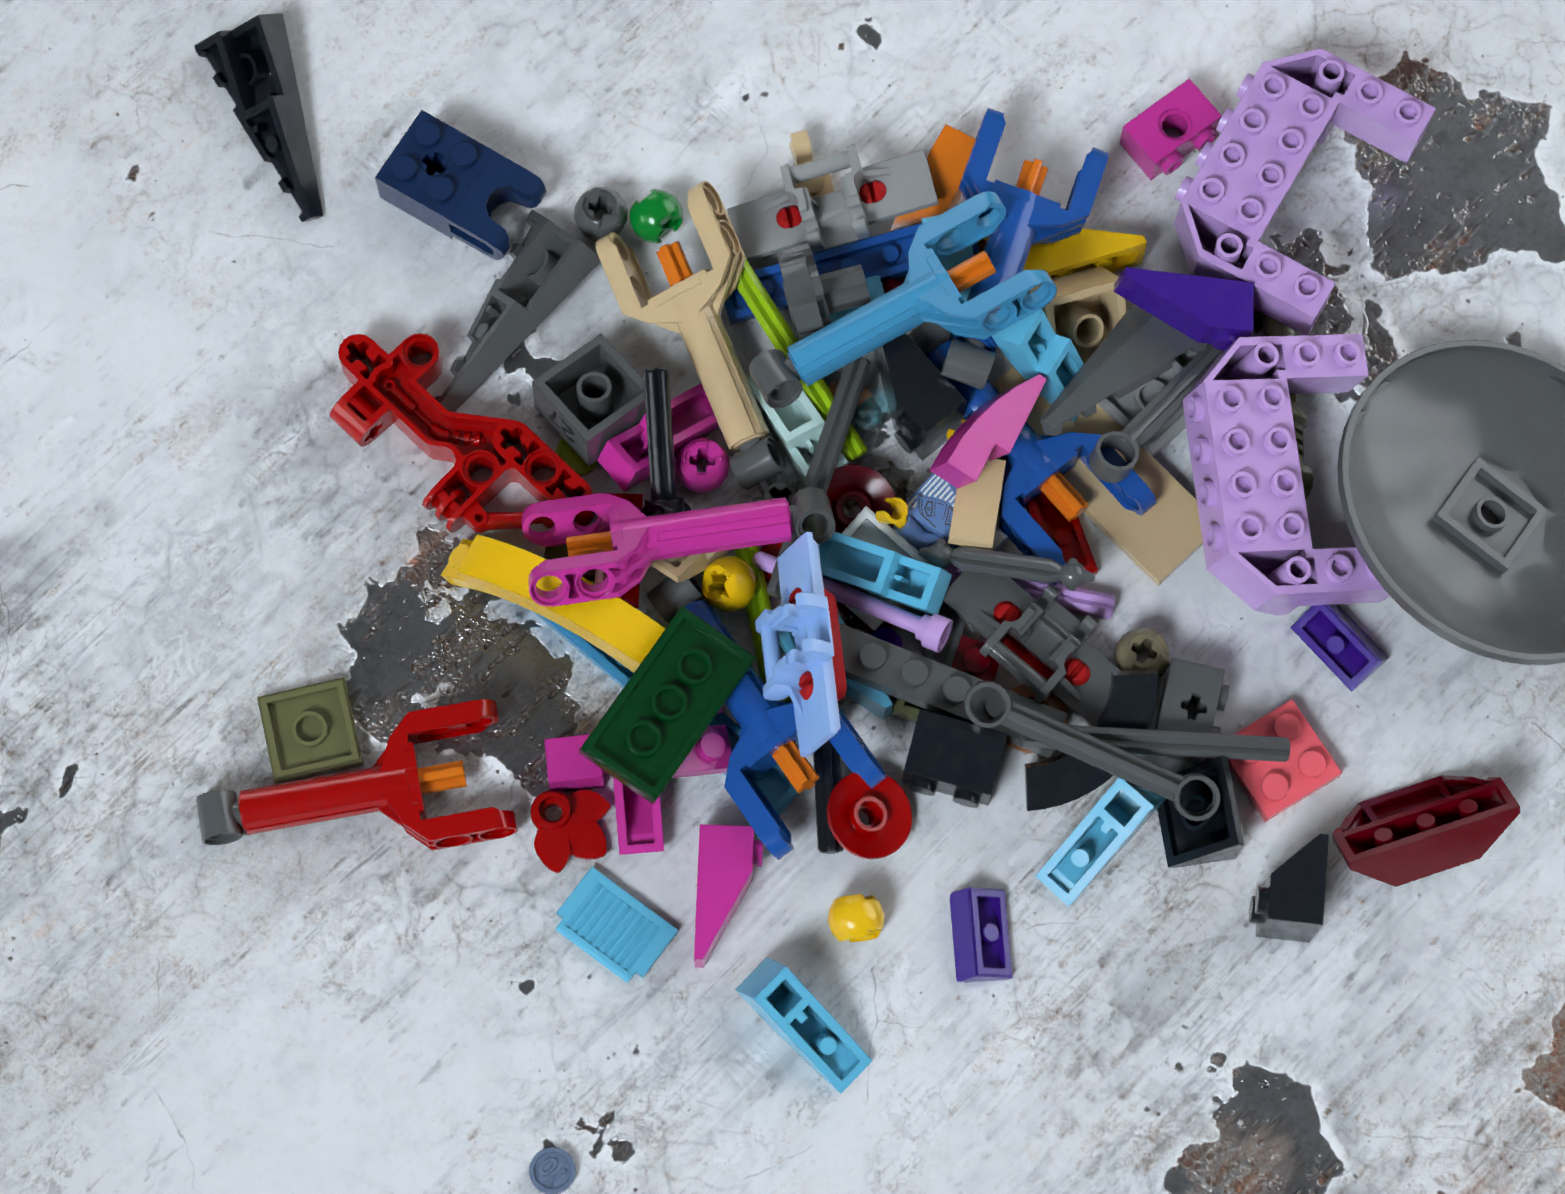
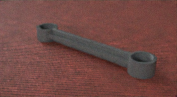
M1253 308V329L1255 334H1251L1249 337H1261L1267 328V318L1264 313ZM1206 344V348L1197 353L1121 432L1111 431L1103 434L1098 439L1089 456V465L1092 472L1099 479L1109 483H1118L1125 480L1138 461L1139 450L1183 406L1182 400L1214 360L1225 350L1215 349L1212 347V344ZM1113 448L1124 455L1127 465L1114 466L1108 463L1103 458L1101 449Z
M977 682L969 688L965 695L964 709L974 724L984 728L1002 725L1172 801L1176 810L1189 820L1202 821L1208 819L1219 807V789L1207 776L1199 773L1181 776L1011 700L1007 691L996 682ZM983 687L995 688L1004 700V710L991 720L977 718L971 709L972 695ZM1193 780L1204 781L1211 788L1213 794L1212 802L1209 806L1197 813L1186 811L1180 801L1182 787Z

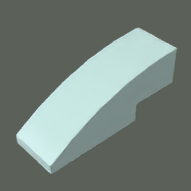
M751 375L747 376L749 385L768 428L782 447L786 458L804 484L825 421L803 390L795 402L786 407L775 409L767 405ZM842 452L840 453L836 468L849 465Z

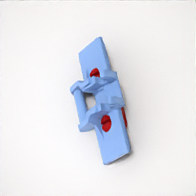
M806 532L801 535L777 558L781 604L775 610L765 609L755 621L756 632L761 634L766 684L762 688L763 697L767 700H782L789 696L791 697L794 706L800 757H809L841 728L838 701L845 697L847 690L836 598L823 586L819 546L813 540L812 532ZM779 631L792 632V636L795 638L796 650L792 649L782 657Z

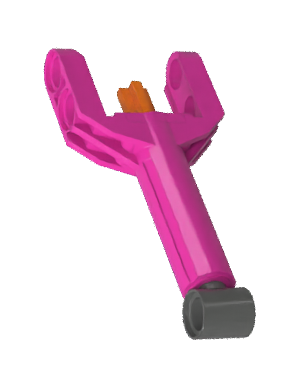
M807 487L799 490L791 499L790 506L786 498L783 497L648 517L628 500L608 493H598L531 504L524 510L521 521L524 536L530 542L543 547L567 544L568 557L545 560L532 569L528 577L531 598L537 604L549 607L621 597L641 582L650 565L655 560L792 541L793 532H796L798 537L806 532H812L813 540L820 544L832 537L836 525L828 495L816 487ZM585 510L595 512L598 515L597 521L589 526L578 525L574 518L579 512ZM811 514H819L818 516L813 518H806L808 515ZM538 517H548L554 521L553 527L546 532H536L529 525ZM591 569H599L607 574L605 580L596 585L587 584L581 578L585 572ZM547 575L558 577L562 582L557 589L552 591H543L536 584L539 579Z

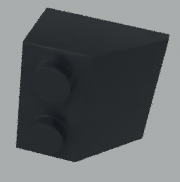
M920 709L903 771L902 782L910 784L909 788L912 791L923 795L933 796L937 791L953 796L952 800L955 803L966 807L977 808L979 803L988 806L1008 733L980 727L976 724Z
M1328 834L1316 836L1273 871L1263 886L1257 887L1256 896H1251L1249 907V923H1256L1255 937L1310 943L1323 926L1329 844Z

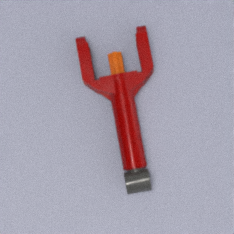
M479 699L408 712L390 735L386 749L371 768L240 791L238 801L237 794L233 790H215L203 793L196 797L202 843L205 845H223L238 841L242 838L241 827H243L247 835L374 812H381L403 827L408 835L432 851L511 836L518 831L515 812L510 810H499L489 807L427 819L423 794L467 787L463 760L419 768L417 752L414 747L415 744L482 733L488 726L494 725L499 721L497 704L491 699Z

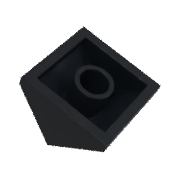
M1219 757L1176 772L1181 776L1190 773H1199L1207 776L1219 789L1220 804L1217 811L1211 817L1202 821H1193L1185 818L1176 810L1173 802L1165 799L1158 807L1157 811L1168 868L1236 859L1244 846L1228 757ZM1193 780L1186 783L1182 787L1180 794L1183 808L1192 813L1205 810L1212 802V790L1204 781Z

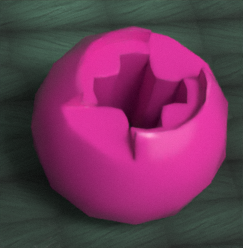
M707 438L689 441L680 449L675 460V472L681 484L689 490L701 494L714 491L720 487L727 479L730 471L729 456L724 448L716 441ZM699 459H707L708 466L704 473L697 472Z

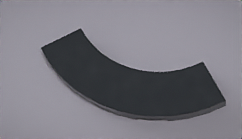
M1157 669L1111 672L1109 696L1096 727L1147 730L1155 708L1158 692ZM1065 753L1047 760L1024 764L1027 811L1042 810L1079 799L1101 786L1113 775Z

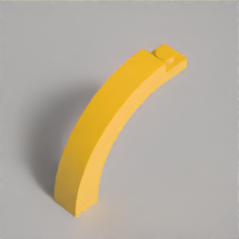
M476 535L473 541L462 539L460 544L451 552L448 564L441 573V576L450 584L488 593L527 608L590 642L633 673L665 630L660 624L618 597L553 607L537 604L530 596L528 577L532 569L547 559L511 544ZM547 575L539 579L536 586L543 591H552L557 589L562 582L558 577ZM583 577L581 578L587 584L596 585Z

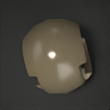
M1140 627L1122 635L1116 644L1114 657L1116 666L1121 671L1157 669L1159 678L1168 669L1171 654L1169 645L1162 635L1154 629ZM1141 647L1149 650V658L1145 660L1144 664L1136 661V653L1140 651Z

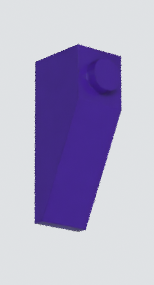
M1126 267L1114 283V292L1194 341L1212 344V347L1215 349L1226 350L1239 337H1249L1253 332L1254 282Z

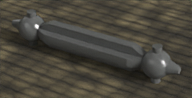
M938 539L931 547L919 549L920 556L929 560L933 566L943 570L952 564L962 571L1042 583L1061 581L1070 591H1075L1083 583L1095 581V574L1085 570L1075 558L1069 559V562L1062 566L1052 559L968 546L953 549L944 539Z

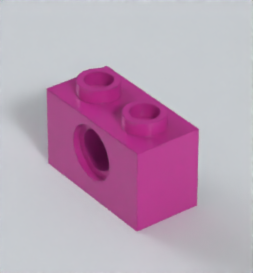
M1189 78L1123 126L1119 144L1148 178L1153 180L1162 172L1165 175H1169L1177 170L1185 161V156L1194 149L1202 151L1207 142L1213 143L1218 137L1216 127L1222 115ZM1174 128L1179 130L1182 136L1170 137L1163 130Z

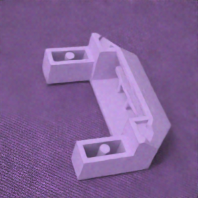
M1322 48L1263 62L1255 76L1249 73L1246 75L1236 94L1237 97L1241 98L1235 110L1229 107L1225 110L1216 127V131L1221 134L1215 144L1210 142L1205 144L1195 165L1200 167L1195 178L1192 179L1187 176L1175 196V199L1180 201L1174 225L1190 275L1254 282L1253 308L1303 335H1309L1329 300L1335 282L1260 243V239L1317 142L1323 144L1333 125L1408 163L1436 110L1435 107Z
M1362 334L1239 337L1214 360L1182 400L1206 569L1254 611L1282 616L1287 615L1299 606L1376 603L1390 597L1367 567L1357 547L1313 549L1289 395L1349 392L1368 377Z

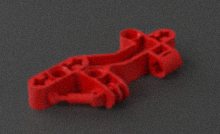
M418 333L409 336L389 355L373 339L363 334L350 335L340 344L338 350L339 360L344 375L353 386L335 403L329 417L361 447L373 442L394 423L428 457L454 463L453 468L428 492L422 503V506L427 510L435 508V516L440 521L448 520L446 528L451 533L458 531L465 524L477 533H483L487 530L522 529L521 521L524 511L486 512L483 509L508 484L513 482L519 483L538 502L563 499L566 496L570 498L593 494L589 484L522 422L450 412L427 392L426 389L439 378L443 369L438 344L428 334ZM421 353L432 356L431 360L424 365H415L411 362L414 356ZM356 357H358L361 360L367 358L372 372L369 374V370L366 365H364L358 359L353 362V359ZM510 442L516 445L520 442L522 453L526 457L524 462L522 454L515 447L510 446L506 449L505 444ZM484 468L493 472L492 476L483 482L471 479V475L478 469ZM541 468H550L555 472L554 476L548 481H538L533 478V474ZM460 485L464 486L470 496L466 501H464L466 494L461 489H457ZM588 510L579 512L575 516L574 521L578 525L587 526L593 520L595 512ZM538 517L530 524H542L546 528H552L554 521L548 517Z

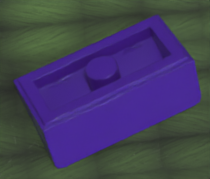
M1338 604L1311 606L1290 627L1351 692L1389 659L1382 649Z
M966 887L951 893L949 899L957 982L967 983L1012 979L1005 889Z

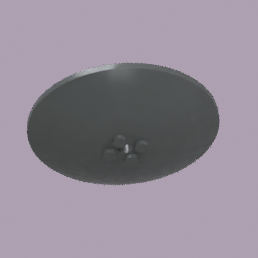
M1488 340L1446 341L1408 353L1378 374L1360 395L1344 426L1339 446L1337 470L1340 500L1349 532L1360 555L1383 589L1402 609L1427 629L1452 644L1480 656L1502 662L1522 665L1565 663V366L1534 351ZM1481 508L1491 510L1496 515L1498 524L1487 522L1481 514Z

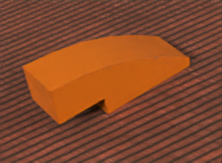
M945 124L927 156L939 204L896 217L889 232L922 223L921 218L942 214L957 205L961 197L959 185L975 138Z

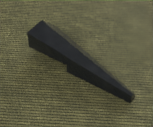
M283 13L257 15L233 30L218 31L194 45L198 56L206 57L216 72L212 77L216 85L225 88L234 101L236 107L233 109V112L264 162H271L280 175L281 180L278 182L280 188L284 193H291L302 211L298 216L300 220L308 222L323 217Z

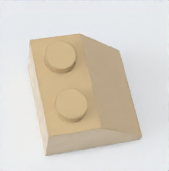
M1102 266L1053 278L1052 281L1057 287L1056 295L1049 304L1041 308L1057 335L1071 339L1084 364L1127 312L1125 298L1114 292V283L1119 276ZM1041 284L1033 287L1028 293L1037 290Z

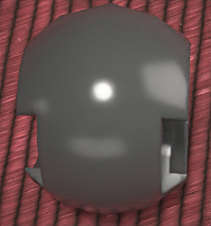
M593 187L584 192L574 207V220L577 228L585 236L597 241L611 232L620 234L628 220V209L625 201L616 191L608 187ZM600 208L607 209L608 214L603 215L602 220L594 218V214H598Z

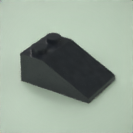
M904 333L873 351L893 427L896 431L894 436L907 453L911 454L914 451L923 461L948 441L946 436L948 429L956 431L962 424L961 419H964L966 399L945 376L940 375L941 371L911 338Z

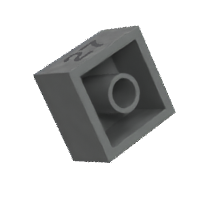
M602 334L593 338L532 381L535 409L588 467L597 461L609 439L639 424L646 413L644 379Z

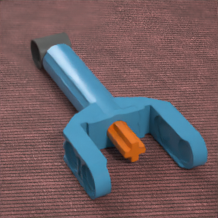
M991 191L982 192L918 226L908 251L909 271L902 285L787 347V358L778 349L761 352L751 361L749 373L767 405L775 409L783 408L795 402L801 395L803 388L800 380L803 384L806 383L809 386L924 322L936 323L954 335L985 340L1045 307L1055 297L1057 287L1046 271L1041 269L1023 270L964 303L960 292L996 273L986 251H982L947 271L941 264V261L993 234L1004 220L1006 208L998 195ZM990 208H994L989 214L978 219L980 214ZM955 229L948 237L939 240L944 234ZM1041 284L1037 290L1028 293L1033 287ZM1002 306L999 310L988 315L993 309Z

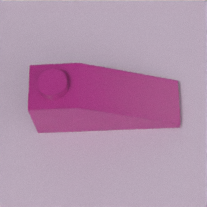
M700 824L694 966L697 968H704L753 881V867H762L763 843L761 840H754V830L751 826Z

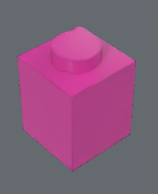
M590 734L544 739L550 790L567 792L605 787L603 774L607 772L578 753Z

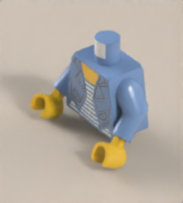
M948 429L946 434L948 440L955 430ZM932 473L906 503L901 498H885V501L892 506V516L890 517L885 511H876V520L881 524H894V531L918 551L920 548L931 547L938 539H944L948 543L957 488ZM1000 501V503H999L998 514H999V511H1000L1001 501ZM997 526L992 547L994 551H999L1009 538ZM949 544L953 549L962 547L961 545Z

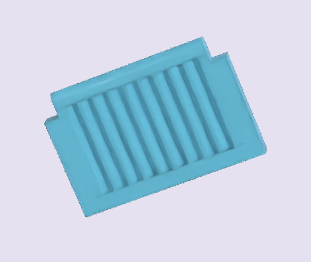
M593 867L590 868L556 912V915L562 918L555 930L626 983H629L635 974L644 978L679 932L678 929Z

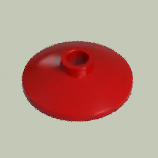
M850 773L835 785L827 803V819L834 838L846 851L864 859L887 857L900 849L909 836L912 826L910 802L901 786L888 775L882 782L871 788L859 774ZM859 811H863L867 814V825H864L860 821L858 816Z

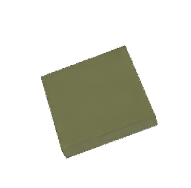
M345 677L257 697L275 784L293 782L364 765Z

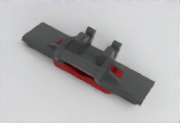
M963 571L947 589L943 603L987 639L979 653L985 658L990 655L1036 694L1034 699L1040 704L1052 694L1089 726L1096 727L1109 696L1111 672L1121 671L1086 642L1094 633L1098 623L1089 615L1081 622L1060 605L1056 600L1061 592L1051 583L1045 588L1041 597L1036 600L1009 577Z

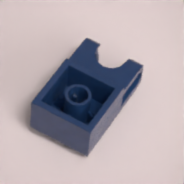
M423 110L417 115L375 176L381 199L451 239L455 237L495 260L504 258L510 249L506 230L491 218L492 211L499 205L510 202L529 209L536 208L547 194L543 181L537 175Z

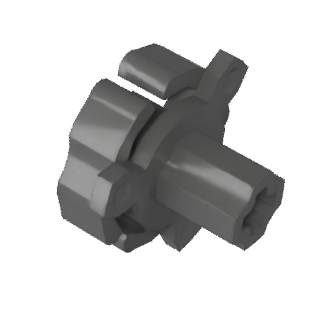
M811 248L777 257L784 281L782 283L784 294L799 341L831 324L829 314L859 307L871 302L861 264L819 275Z

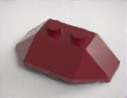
M1441 775L1357 803L1346 816L1340 828H1336L1332 833V839L1350 870L1397 887L1480 859L1520 814V806L1501 777H1488L1487 780L1472 776Z

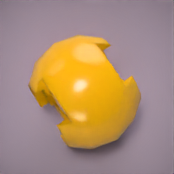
M725 556L712 561L705 569L702 579V594L712 607L723 612L737 611L746 607L754 596L756 575L746 561L735 556Z
M863 894L837 897L833 900L829 908L827 922L832 935L840 942L844 940L861 942L879 937L884 925L885 914L880 902L873 895L864 897Z

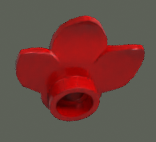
M584 789L569 795L558 790H548L538 795L531 805L530 814L534 826L538 829L534 848L541 862L549 870L558 874L564 869L571 855L585 860L605 857L607 854L606 838L597 821L608 813L611 808L610 803L597 792ZM550 807H558L562 811L561 817L555 821L548 820L545 817L546 810Z

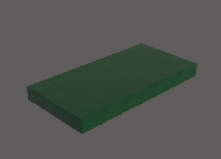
M682 606L578 753L654 805L753 664L756 656Z

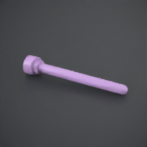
M760 551L754 554L752 561L756 568L772 574L778 557ZM822 576L824 588L835 596L836 601L915 633V639L920 640L921 646L940 653L946 645L952 630L953 620L934 613L932 616L925 614L923 617H920Z

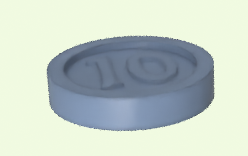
M550 1147L539 1151L533 1157L529 1167V1175L533 1185L544 1194H560L565 1192L574 1182L576 1167L572 1157L566 1151Z

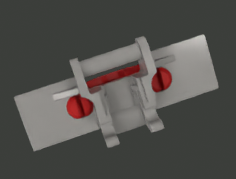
M852 144L846 146L847 151L794 167H790L789 164L780 166L785 191L727 209L729 219L746 256V260L751 261L804 244H809L813 254L871 237L869 229L871 224L938 205L939 202L925 150L862 167L856 146ZM851 167V172L840 177L842 182L841 190L818 197H811L808 188H796L795 184Z

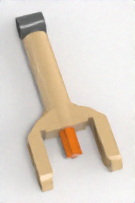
M705 180L688 190L687 208L713 267L712 270L703 269L693 275L680 242L675 241L670 245L665 244L656 253L670 288L653 297L634 250L617 233L611 232L596 241V251L622 314L681 334L729 450H739L731 455L729 459L732 472L739 484L744 489L749 490L759 485L761 481L765 482L786 471L788 463L778 441L772 436H768L770 432L720 316L725 301L738 285L746 256L718 192L710 182Z

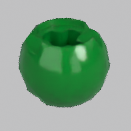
M652 189L650 190L652 193L640 203L637 200L630 208L629 217L630 225L638 237L644 241L658 244L662 242L660 239L672 229L675 232L679 229L683 221L682 207L675 196L667 191Z

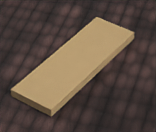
M1012 366L993 385L1002 393L1026 380ZM1040 394L1026 422L1038 435H1047L1044 434L1040 418L1049 409L1051 404ZM1096 404L1097 412L1086 418L1080 413L1075 421H1066L1061 426V434L1077 432L1103 435L1111 431L1121 432L1123 428ZM1143 448L1139 450V458L1133 470L1154 494L1156 505L1142 516L1134 511L1125 509L1088 467L1077 458L1075 466L1063 476L1089 504L1083 513L1157 586L1166 580L1203 545L1197 500ZM1116 450L1119 453V455L1126 461L1124 455L1118 450Z

